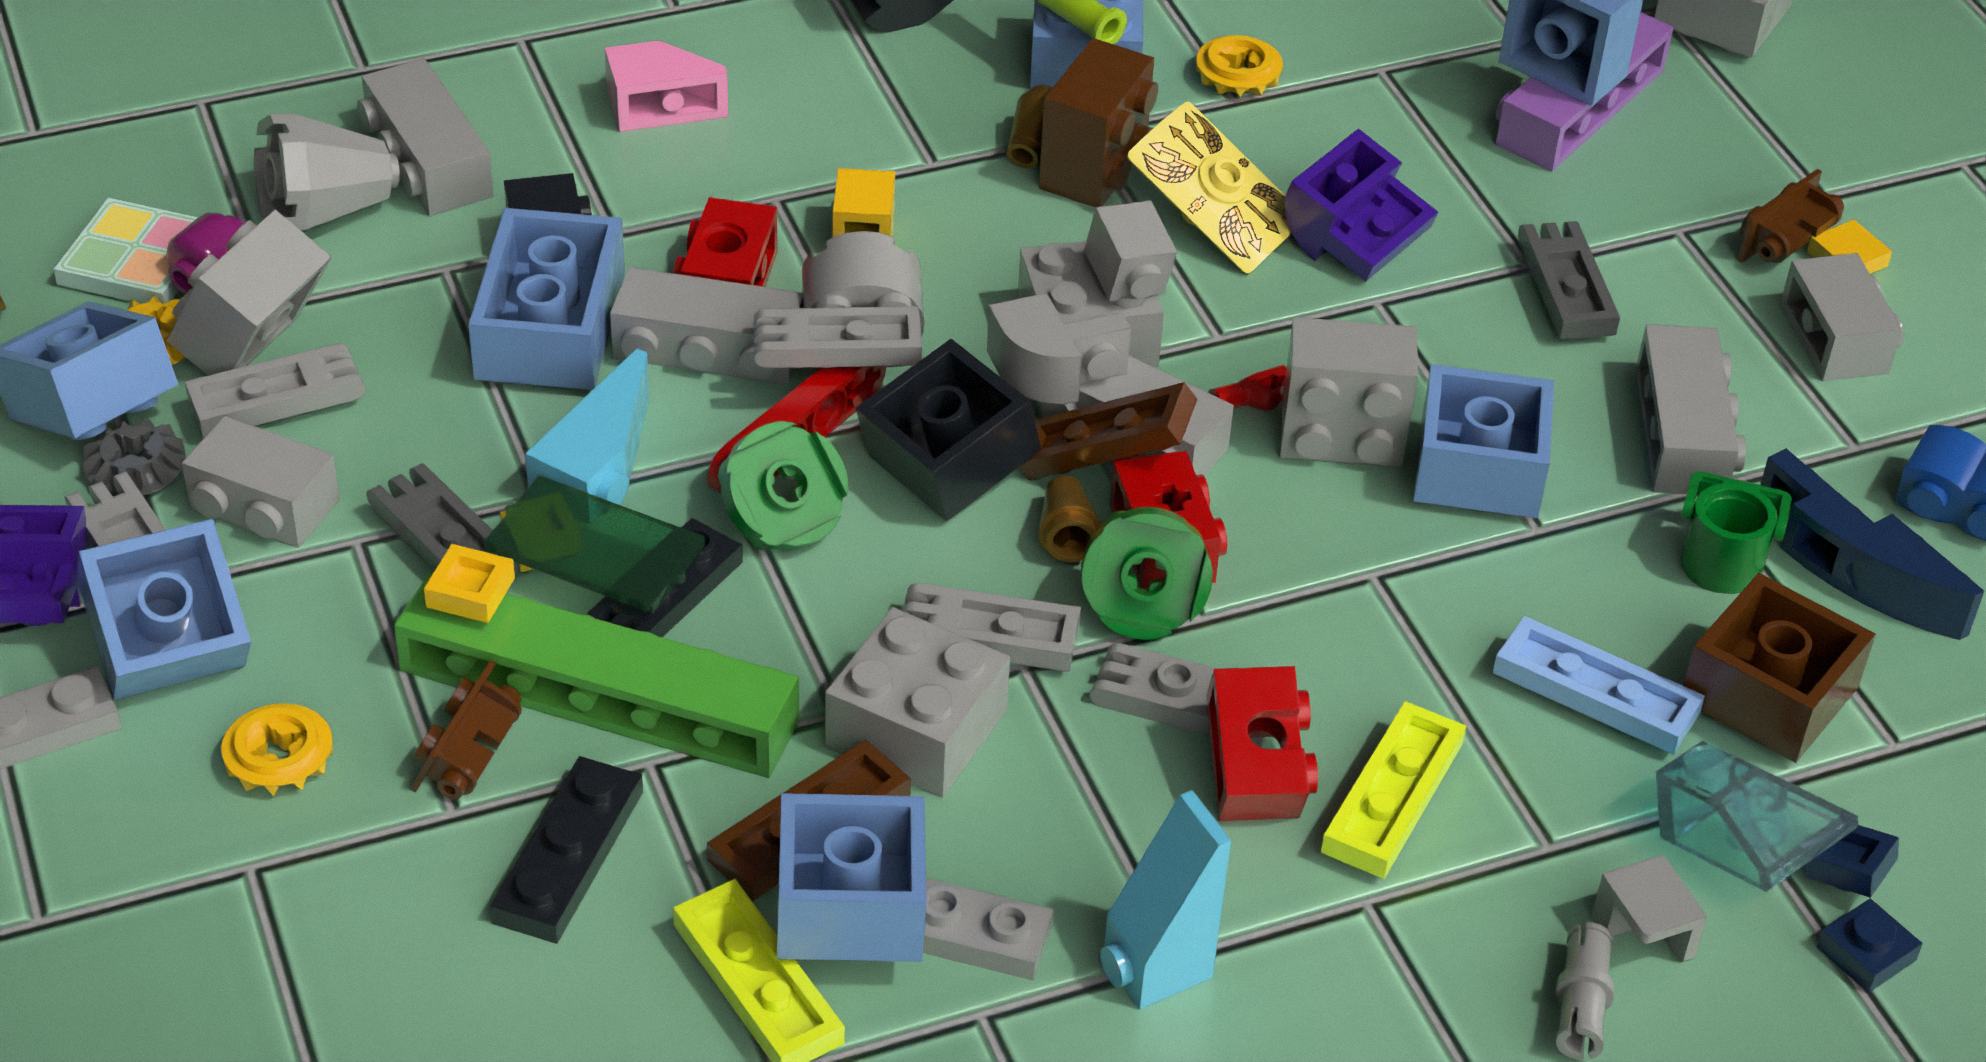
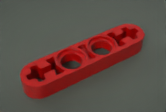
M821 367L723 445L714 456L708 469V486L722 495L721 484L718 478L722 462L728 458L734 445L739 440L763 425L779 421L796 423L792 427L802 428L810 434L816 431L826 437L856 413L855 408L878 392L885 378L887 367ZM778 470L773 474L774 479L780 475Z

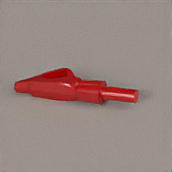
M1280 365L1257 372L1237 383L1210 389L1208 393L1233 404V409L1239 406H1251L1260 410L1270 411L1275 409L1282 401L1286 367Z

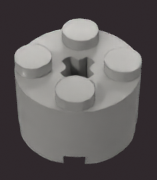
M858 231L840 234L827 240L824 251L814 258L811 252L805 259L802 267L803 308L919 306L922 336L925 322L921 265L917 255L910 248L908 254L895 246L893 237L878 232Z

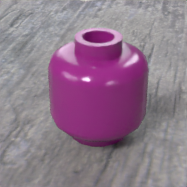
M208 212L198 217L169 241L166 251L170 266L168 273L172 283L178 290L186 294L193 288L188 283V279L205 258L213 254L217 259H220L229 251L226 248L229 240L244 224L240 219L231 215L224 216L219 213Z

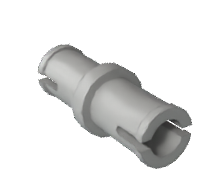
M1586 922L1584 945H1581L1582 928L1580 924L1574 925L1569 930L1567 935L1566 967L1559 974L1556 983L1555 993L1557 1001L1561 1004L1556 1046L1562 1054L1576 1060H1584L1586 1036L1589 1037L1588 1055L1590 1059L1601 1054L1604 1047L1603 1028L1605 1011L1611 1007L1614 1000V983L1609 976L1610 955L1614 943L1613 935L1604 926L1592 922Z

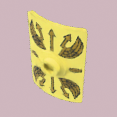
M1187 101L1179 106L1128 152V160L1181 211L1183 219L1188 224L1195 225L1243 273L1250 274L1292 234L1285 213L1286 195L1192 103Z

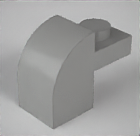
M1047 293L989 305L987 353L1000 377L1023 396L1044 403H1075L1079 400V386L1081 383L1127 374L1131 326L1123 312L1064 324Z

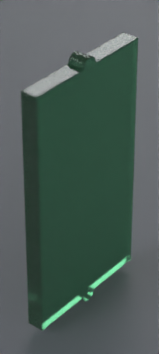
M540 475L515 504L506 505L505 517L484 541L485 551L513 559L514 562L651 614L655 612L675 584L685 582L686 569L705 546V536Z

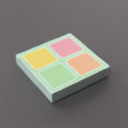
M108 198L55 266L56 283L60 286L130 301L131 299L140 304L149 302L154 295L163 304L173 300L179 290L172 283L168 273L170 267L166 255L168 243L198 217Z

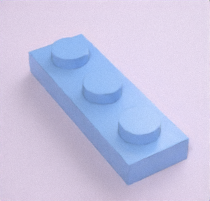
M1526 616L1522 618L1496 655L1493 674L1673 755L1700 715L1705 698L1703 694Z

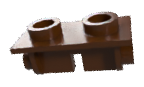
M1816 169L1797 183H1789L1777 197L1762 207H1754L1747 214L1740 228V234L1743 236L1737 259L1739 262L1742 263L1757 253L1764 262L1780 263L1809 242L1810 235L1817 237L1841 220L1842 212L1844 211V204L1841 198L1835 194H1828L1818 188L1822 174L1821 170Z
M489 661L476 683L465 676L463 677L443 710L453 717L446 730L434 723L412 758L423 765L410 788L414 792L418 790L427 776L437 782L439 792L447 798L456 800L461 798L462 795L472 793L479 777L495 753L473 740L474 737L497 750L513 723L520 717L522 708L519 692L510 686L501 685L497 687L487 681L496 665L493 661Z

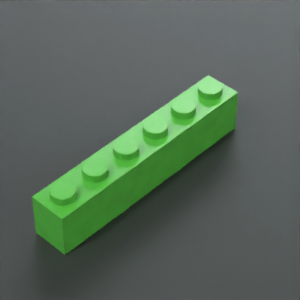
M433 572L428 573L394 624L399 667L402 672L458 687L464 676L476 683L491 660L496 665L487 681L497 687L507 685L517 690L521 695L520 705L523 707L766 778H770L799 723V676L782 672L773 667L761 666L725 656L710 649L697 648L658 637L650 632L637 631L595 619L586 614H577L535 602L526 597H517L507 593L489 623L426 607L424 587Z

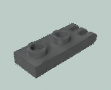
M1577 221L1564 222L1562 236L1556 223H1543L1540 229L1541 238H1539L1533 224L1520 225L1518 230L1519 244L1559 339L1616 335L1620 316Z
M421 463L409 470L413 484L402 474L388 480V486L393 497L381 485L366 492L368 502L373 510L434 571L450 545L455 544L513 559L514 572H518L517 553L425 464Z

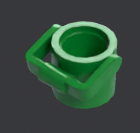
M1701 471L1692 473L1681 518L1690 520L1681 553V566L1688 578L1698 586L1715 593H1741L1758 573L1763 574L1772 539L1780 542L1783 541L1792 500L1791 495L1779 489Z

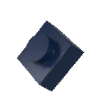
M1833 817L1805 856V877L1834 886L1843 891L1871 898L1898 859L1899 837Z
M1869 898L1824 928L1816 948L1866 992L1870 993L1914 963L1918 958L1923 943Z

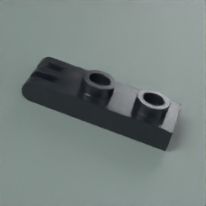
M691 518L590 609L586 615L637 631L650 632L658 637H664L743 563V546L741 543Z

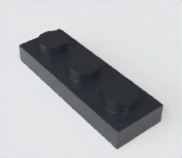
M579 756L490 906L492 924L558 944L643 794L642 774Z

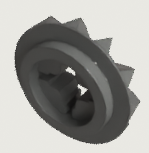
M147 417L138 425H128L121 419L118 429H105L97 435L96 441L83 445L84 462L82 466L88 482L93 485L102 481L112 496L118 495L114 486L113 476L126 471L143 496L159 491L171 484L183 470L182 462L186 459L183 439L175 436L170 424L155 427ZM144 450L145 458L143 456H136V454ZM123 453H131L130 455H127L124 458H122Z

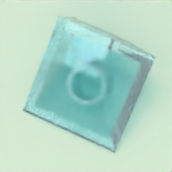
M1703 740L1656 771L1660 838L1765 892L1858 828L1857 815Z

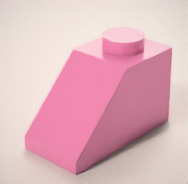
M662 41L605 47L607 94L619 132L729 117L728 75L724 65Z

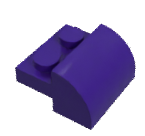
M1359 128L1292 180L1285 197V213L1288 225L1294 238L1307 255L1316 261L1328 251L1364 281L1370 279L1432 226L1439 212L1395 178L1402 162Z
M0 505V623H23L29 626L64 623L69 607L81 606L82 595L76 576L79 551L88 549L84 506Z

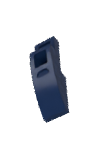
M1787 448L1768 457L1760 485L1785 491L1792 498L1786 531L1780 546L1784 552L1832 587L1896 620L1957 640L1969 636L1984 594V590L1893 513L1874 523L1859 508L1850 503Z

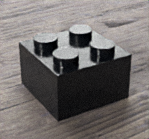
M952 338L855 408L869 456L945 521H948L1042 450L1030 400Z

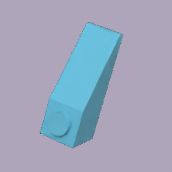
M638 348L632 352L525 453L530 500L539 502L561 496L572 520L588 528H591L609 509L613 510L621 504L628 491L650 398L647 352Z
M1193 790L1179 795L1107 914L1104 947L1100 950L1101 964L1109 981L1117 988L1123 986L1139 1010L1213 978L1231 839Z

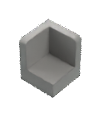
M1663 854L1603 873L1591 919L1594 923L1607 928L1613 936L1633 930L1638 939L1644 944L1665 939L1678 960L1683 962L1695 958L1707 915Z

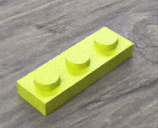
M1404 701L1324 833L1321 853L1385 879L1463 745L1467 726Z
M736 879L673 907L674 927L771 1062H809L845 1044V1026L795 959H777V934Z

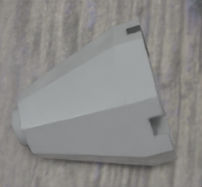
M294 113L269 114L258 122L256 135H268L266 147L255 148L253 158L258 210L262 218L267 217L276 209L299 230L304 232L381 203L390 198L391 188L398 187L400 179L399 162L394 153H389L383 140Z

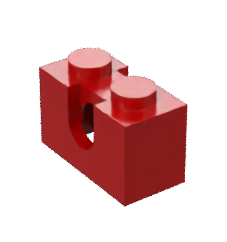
M1295 666L1214 669L1206 694L1218 821L1300 818L1308 795L1316 794L1318 767L1315 754L1305 753L1304 748L1301 746L1300 731H1308L1310 728L1311 707L1308 691L1298 690ZM1274 737L1281 749L1261 748L1254 744L1251 738Z

